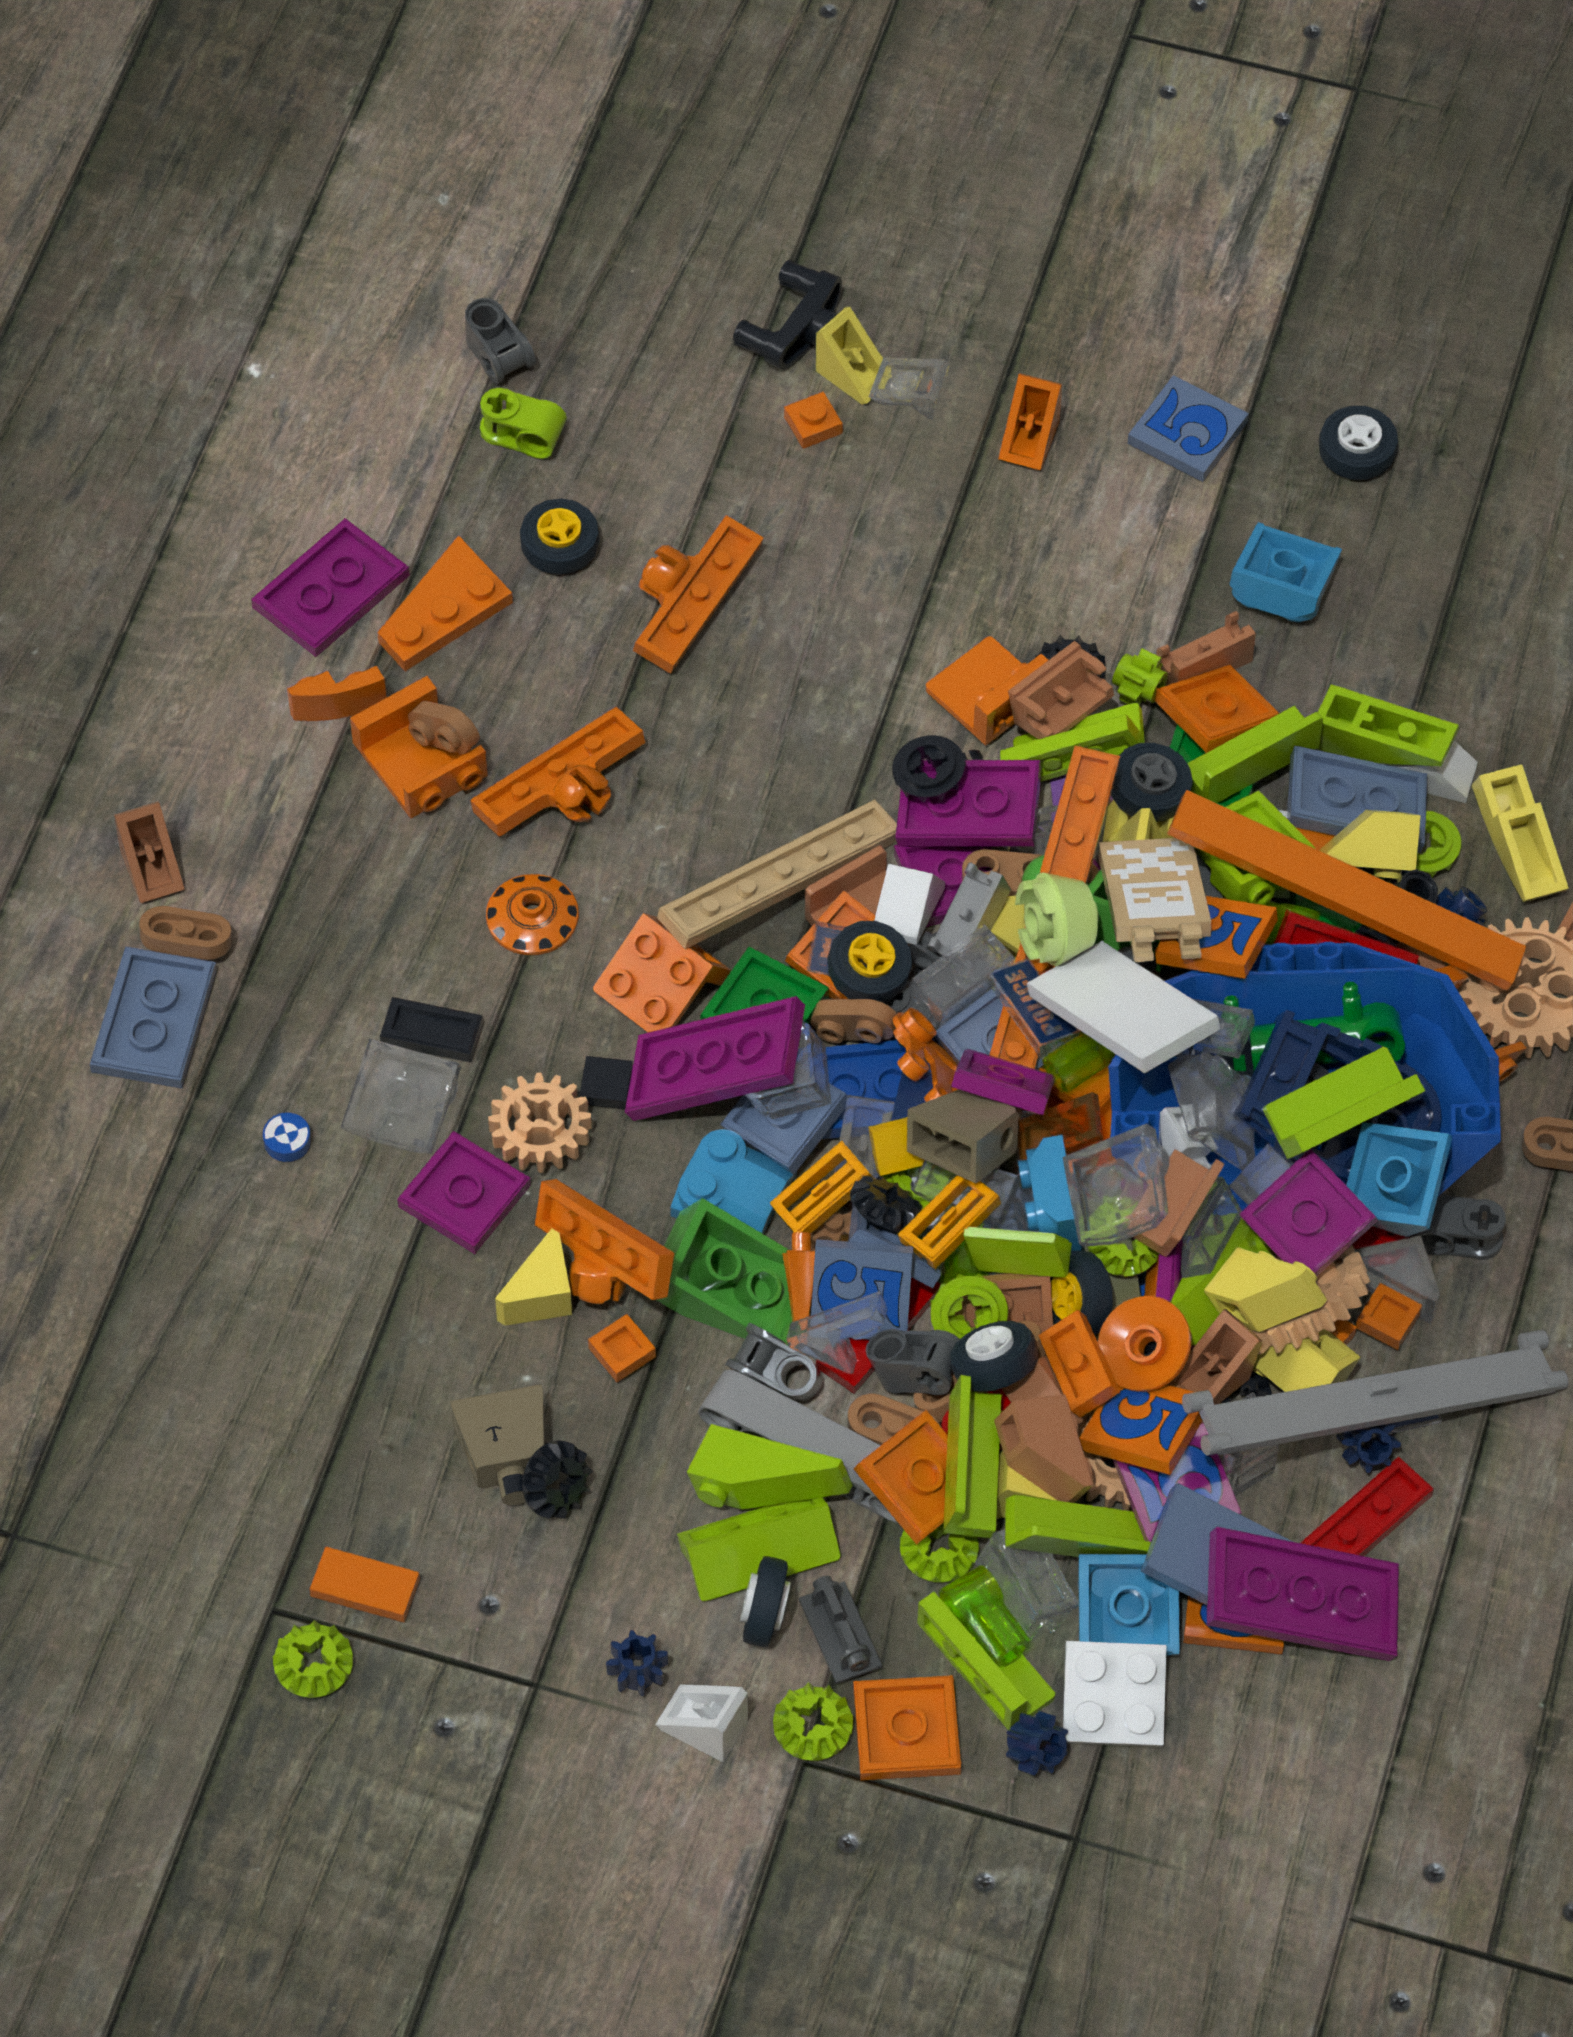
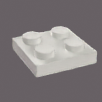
M1066 1641L1063 1728L1068 1730L1065 1736L1067 1743L1163 1747L1166 1645Z

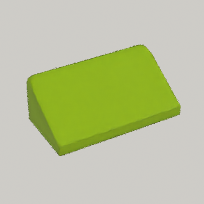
M976 1227L964 1229V1239L973 1262L980 1271L1060 1278L1068 1275L1072 1243L1057 1234Z

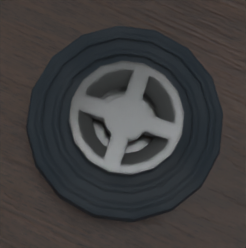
M1138 743L1126 748L1119 755L1120 763L1111 792L1113 800L1122 811L1131 817L1141 808H1150L1156 822L1174 817L1183 794L1186 790L1191 791L1193 780L1189 765L1179 753L1161 744Z

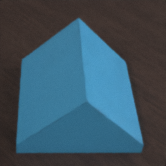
M1362 1122L1346 1186L1376 1216L1378 1221L1373 1227L1405 1237L1430 1229L1452 1142L1450 1134Z

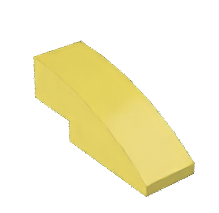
M1523 765L1480 775L1472 784L1476 800L1502 864L1523 902L1567 891L1569 887L1541 802L1536 804L1534 802Z

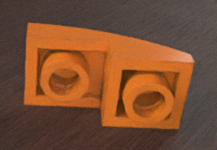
M377 666L363 672H354L339 683H335L330 673L325 671L314 677H305L294 686L287 688L290 714L295 721H325L354 716L387 698L385 678Z

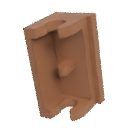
M1234 611L1226 615L1225 626L1172 652H1170L1168 644L1158 648L1156 655L1162 657L1160 663L1163 664L1161 670L1168 673L1166 686L1227 665H1231L1236 670L1252 662L1256 637L1255 631L1250 625L1240 630L1238 626L1239 613Z
M1075 641L1008 691L1014 723L1037 739L1070 730L1114 696L1113 686L1097 676L1107 670L1106 667L1097 658L1081 649L1080 644Z

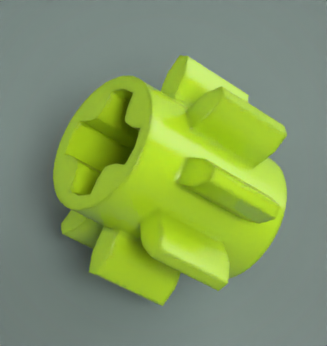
M1143 648L1138 656L1125 654L1118 663L1112 678V684L1119 687L1117 693L1120 694L1119 700L1127 704L1138 703L1139 706L1142 701L1155 703L1156 690L1164 687L1168 679V673L1161 670L1163 664L1160 663L1162 657Z

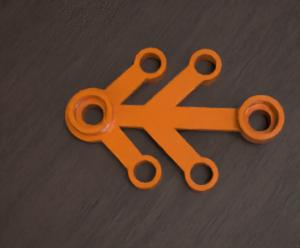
M909 1008L905 1013L898 1012L892 1021L896 1027L893 1030L895 1038L906 1048V1053L897 1061L902 1072L911 1080L917 1082L931 1069L933 1088L924 1096L926 1102L959 1090L951 1087L958 1065L941 1046L932 1040L937 1034L932 1023L914 1008Z

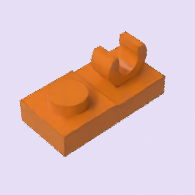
M1076 1310L1038 1335L1063 1394L1066 1395L1070 1410L1078 1417H1083L1120 1393L1088 1319L1082 1312Z

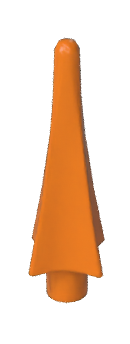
M793 1232L792 1250H786L787 1253H782L792 1314L794 1349L806 1355L807 1329L813 1292L815 1251H811V1233Z

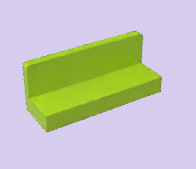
M1132 703L1090 715L1070 730L1042 739H1037L1030 733L1017 736L1013 739V747L1000 750V759L1040 760L1042 768L1041 781L1067 774L1074 746L1119 756L1126 748L1138 743H1145L1142 708L1138 703Z
M1292 706L1187 763L1193 780L1191 790L1199 796L1218 803L1290 764V755L1294 746L1314 750L1319 748L1323 725L1322 716L1318 712H1314L1304 718L1299 710Z
M1382 1047L1265 1105L1263 1112L1286 1158L1289 1159L1425 1090L1417 1074L1403 1080L1388 1048Z
M960 1375L949 1396L943 1533L992 1538L996 1532L1000 1442L994 1420L1001 1414V1395L970 1391L971 1376Z
M1016 1494L1006 1498L1005 1547L1078 1557L1079 1554H1147L1151 1542L1144 1540L1133 1511Z
M822 1497L769 1505L677 1533L681 1552L690 1563L697 1593L702 1601H708L747 1589L751 1573L757 1574L763 1556L786 1561L788 1566L787 1576L837 1561L841 1556L829 1506Z
M961 1588L944 1601L935 1592H932L918 1602L917 1624L1008 1730L1019 1721L1021 1713L1034 1716L1038 1711H1041L1054 1701V1690L967 1589Z

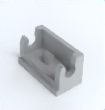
M968 863L964 871L966 875L936 936L931 938L927 947L929 951L945 961L971 972L1011 888L1003 875L992 870L988 875L977 869L975 864Z

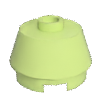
M1042 872L1035 879L1020 883L1016 893L1015 905L1024 904L1026 928L1018 929V934L1024 952L1030 960L1040 959V963L1048 962L1052 966H1058L1094 945L1098 929V910L1092 893L1085 882Z

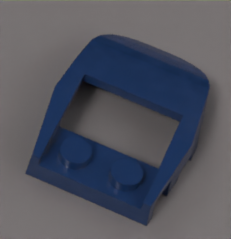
M1285 1010L1276 1017L1273 1031L1239 1106L1235 1108L1233 1114L1284 1153L1263 1112V1107L1303 1087L1320 1050L1348 1065L1383 1046L1368 1038L1360 1040L1340 1032V1028L1323 1022L1316 1027L1293 1020L1294 1012ZM1394 1060L1403 1080L1417 1074L1425 1091L1364 1122L1438 1132L1441 1124V1106L1433 1086L1428 1083L1423 1075L1408 1064L1400 1065ZM1362 1123L1326 1140L1321 1151L1313 1147L1311 1148L1338 1178L1348 1181ZM1306 1150V1151H1304V1152H1302V1153H1300V1154H1298V1155H1296V1156H1294V1157H1291V1159L1297 1161V1160L1300 1159L1308 1150Z

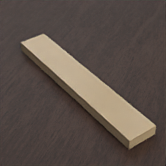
M873 800L660 907L657 918L682 947L687 949L807 888L875 847L881 845L883 848H886L896 843L897 823L876 800Z

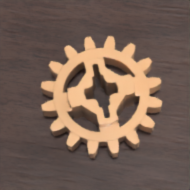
M536 1073L534 1082L529 1084L522 1076L517 1077L518 1088L515 1090L504 1085L501 1088L502 1100H492V1115L488 1116L489 1132H492V1145L494 1148H502L503 1160L508 1162L518 1157L519 1169L523 1171L530 1162L536 1163L539 1173H544L547 1162H553L554 1166L558 1169L563 1168L562 1157L565 1155L576 1160L579 1157L578 1145H588V1130L592 1129L591 1113H588V1100L586 1097H578L577 1085L573 1083L566 1088H562L561 1076L555 1075L550 1083L544 1082L542 1073ZM567 1114H569L572 1120L568 1130L564 1124ZM512 1115L516 1118L513 1131L509 1128V1121Z

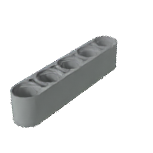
M734 1370L723 1371L698 1410L699 1416L707 1425L714 1424L842 1459L853 1486L849 1493L841 1494V1496L887 1520L898 1523L853 1469L881 1445Z

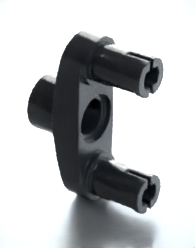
M790 259L781 267L778 276L779 284L800 292L805 296L780 331L772 332L743 319L738 323L733 334L735 346L752 351L764 357L766 363L783 370L794 365L814 345L816 346V333L839 314L835 310L842 291L841 277L825 270L818 272L809 269Z

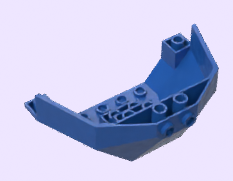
M1275 943L1263 946L1246 979L1192 970L1165 981L1216 1014L1219 1020H1223L1224 999L1230 995L1236 996L1239 999V1007L1242 1009V1017H1247L1248 1026L1274 1023L1276 1017L1285 1010L1294 1012L1293 1020L1296 1021L1344 1015L1342 1005L1343 985L1346 982H1355L1361 995L1362 1008L1367 1004L1380 1002L1389 1004L1398 1011L1402 1023L1405 1049L1397 1063L1400 1065L1406 1063L1423 1075L1428 1083L1433 1086L1439 1098L1441 1124L1438 1132L1450 1134L1452 1142L1438 1196L1501 1141L1499 1057L1450 977L1444 973L1354 943ZM1379 1032L1373 1034L1372 1036L1381 1037L1386 1035L1387 1033ZM1215 1033L1146 1073H1143L1118 1055H1115L1108 1066L1112 1108L1110 1148L1153 1183L1166 1163L1161 1140L1160 1112L1166 1107H1183L1184 1073L1198 1068L1221 1085ZM1335 1063L1321 1066L1331 1073L1347 1064ZM1249 1083L1223 1086L1227 1089L1225 1129L1211 1134L1217 1147L1205 1157L1210 1165L1216 1159L1224 1163L1218 1175V1181L1227 1197L1217 1206L1213 1207L1212 1220L1240 1214L1296 1162V1160L1291 1158L1287 1159L1284 1153L1233 1114L1235 1108L1239 1106ZM1325 1141L1313 1148L1321 1151ZM1339 1178L1345 1185H1347L1346 1180ZM1208 1207V1217L1206 1215L1205 1223L1211 1215V1207ZM1205 1208V1210H1204L1203 1220H1202V1215H1201V1217H1200V1220L1203 1221V1222H1204V1216H1205V1214H1206V1212H1207V1208Z

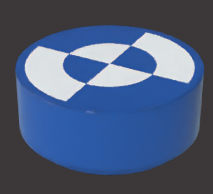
M280 1113L270 1118L263 1128V1141L266 1152L272 1158L282 1162H291L303 1157L311 1145L310 1128L306 1120L294 1113Z

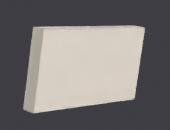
M1103 941L1027 983L1031 998L1143 1073L1148 1072L1220 1030L1219 1018L1216 1014Z

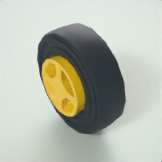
M563 498L546 500L534 506L524 516L520 528L522 552L529 563L542 572L556 575L576 572L586 567L596 555L600 542L598 522L591 511L577 501ZM554 537H559L560 541L554 540Z
M859 921L846 926L833 939L827 957L829 977L836 989L848 999H871L881 1003L892 999L906 985L912 968L911 950L903 935L890 925L878 921Z
M1071 1251L1068 1275L1064 1278L1050 1277L1053 1321L1056 1324L1076 1310H1079L1086 1315L1092 1331L1096 1335L1100 1333L1104 1321L1112 1312L1113 1296L1109 1274L1102 1261L1092 1252Z

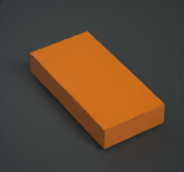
M325 1546L309 1589L310 1596L405 1622L420 1581V1574L414 1570Z

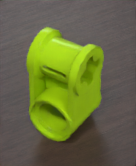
M506 388L490 389L481 397L480 409L484 417L480 422V434L486 442L525 453L533 458L544 459L551 456L567 420L566 413L560 406L551 401L535 399ZM503 400H505V401H506V409H503V410H502ZM497 424V433H494L493 425Z

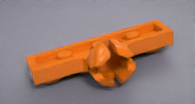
M726 515L701 551L695 556H686L670 545H662L654 553L658 557H652L643 569L639 587L642 591L657 599L661 607L635 642L633 651L671 674L760 549L764 537Z
M614 707L472 798L470 802L473 813L499 837L537 812L550 806L558 808L572 821L588 822L591 820V816L581 806L585 804L592 812L599 815L606 808L611 797L610 787L607 786L608 780L601 774V771L645 744L643 730L618 707Z
M559 1180L541 1181L535 1226L546 1233L551 1228L559 1232L561 1242L573 1251L575 1259L570 1265L568 1278L572 1295L578 1296L580 1300L585 1302L603 1304L610 1299V1296H612V1301H618L625 1293V1287L628 1284L651 1300L668 1297L674 1252Z

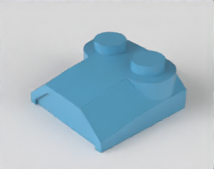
M1258 522L1232 571L1229 584L1232 587V594L1242 605L1248 608L1260 609L1284 617L1292 622L1310 620L1318 613L1321 598L1336 568L1342 549L1280 531Z
M726 1129L712 1131L701 1140L679 1181L670 1207L671 1217L677 1219L680 1211L699 1199L704 1198L764 1234L776 1212L770 1205V1202L784 1191L792 1181H795L797 1171L793 1175L762 1153L746 1147L744 1140L733 1131Z
M1063 1135L1046 1137L1042 1139L1037 1148L1026 1150V1160L1018 1161L1022 1189L1032 1188L1034 1201L1025 1202L1029 1231L1039 1230V1232L1057 1234L1072 1243L1071 1251H1081Z
M1079 1554V1641L1166 1645V1656L1179 1655V1591L1141 1572L1147 1554Z

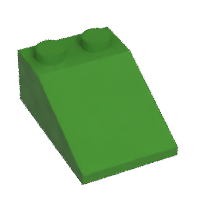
M704 1198L699 1199L680 1211L664 1247L674 1252L668 1297L656 1300L682 1316L744 1339L748 1335L745 1328L750 1322L778 1337L786 1345H789L793 1336V1326L782 1253H787L786 1250L789 1249Z

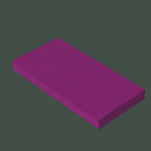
M795 996L638 1035L625 1113L633 1121L792 1084L805 1004Z
M1216 1527L1210 1532L1207 1625L1391 1661L1397 1656L1399 1563Z

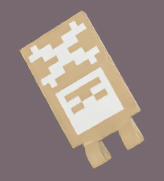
M1176 838L1099 842V862L1116 942L1131 941L1134 962L1154 961L1152 942L1160 939L1178 938L1182 959L1201 958L1199 939L1211 937V918L1194 846Z

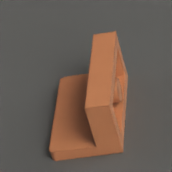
M881 845L875 847L805 889V918L811 926L816 923L843 890L876 915L886 875L887 852Z
M1174 1149L1125 1230V1233L1167 1257L1182 1238L1222 1170L1224 1163L1216 1159L1207 1169Z

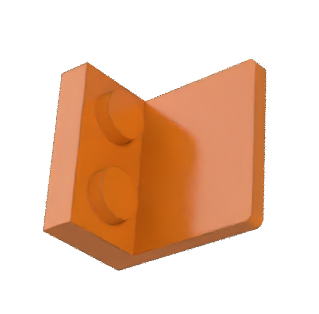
M988 636L926 683V692L986 746L1015 724L1008 691L1046 663L1048 659L1040 654L1028 664L1021 663L993 637Z
M643 913L593 986V990L645 1031L652 1032L676 1026L705 983L709 982L721 986L732 970L698 944L684 949L657 917Z

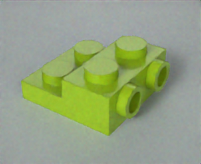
M1259 790L1225 807L1315 848ZM1194 847L1198 856L1211 868L1210 882L1229 900L1266 905L1272 899L1274 892L1283 888Z

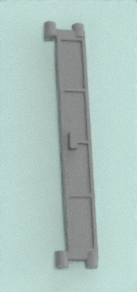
M1537 1330L1519 1334V1350L1216 1405L1213 1403L1211 1392L1204 1390L1184 1394L1182 1406L1186 1413L1199 1412L1209 1434L1201 1438L1203 1453L1205 1455H1222L1551 1394L1557 1390L1566 1389L1568 1377L1563 1370L1551 1371L1541 1350L1548 1347V1335L1544 1330Z

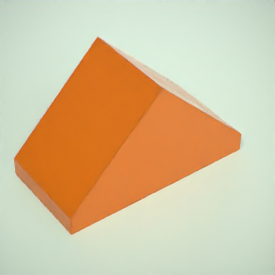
M1022 373L1018 374L999 460L1042 470L1060 422L1062 384Z

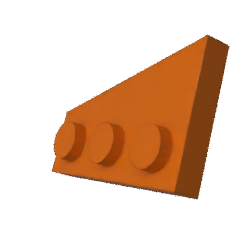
M458 535L377 632L378 643L404 671H407L512 604V592Z

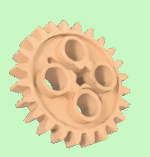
M1525 917L1522 928H1516L1510 919H1506L1502 932L1492 924L1488 925V929L1526 946L1514 982L1508 991L1466 971L1464 972L1469 977L1457 989L1484 1034L1488 1033L1491 1035L1490 1044L1494 1048L1501 1041L1507 1043V1046L1521 1041L1527 1048L1524 1051L1527 1058H1531L1534 1047H1540L1545 1056L1549 1057L1554 1043L1562 1050L1567 1051L1571 1037L1573 1038V939L1569 942L1565 940L1566 927H1561L1553 934L1549 932L1548 920H1544L1539 929H1534L1529 917ZM1529 958H1536L1542 962L1535 963L1530 961ZM1554 993L1563 994V995L1567 996L1568 998H1558V997L1554 996L1553 994H1554ZM1513 1012H1522L1527 1017L1516 1016Z
M1352 1245L1317 1276L1316 1284L1327 1299L1322 1307L1261 1332L1251 1330L1262 1340L1258 1354L1264 1353L1270 1346L1274 1347L1276 1353H1280L1288 1343H1292L1294 1348L1297 1349L1300 1347L1302 1339L1307 1337L1317 1341L1319 1340V1331L1325 1329L1333 1332L1336 1330L1333 1322L1336 1320H1349L1351 1318L1347 1309L1362 1306L1359 1297L1368 1294L1365 1284L1369 1283L1370 1279L1360 1253L1355 1252Z

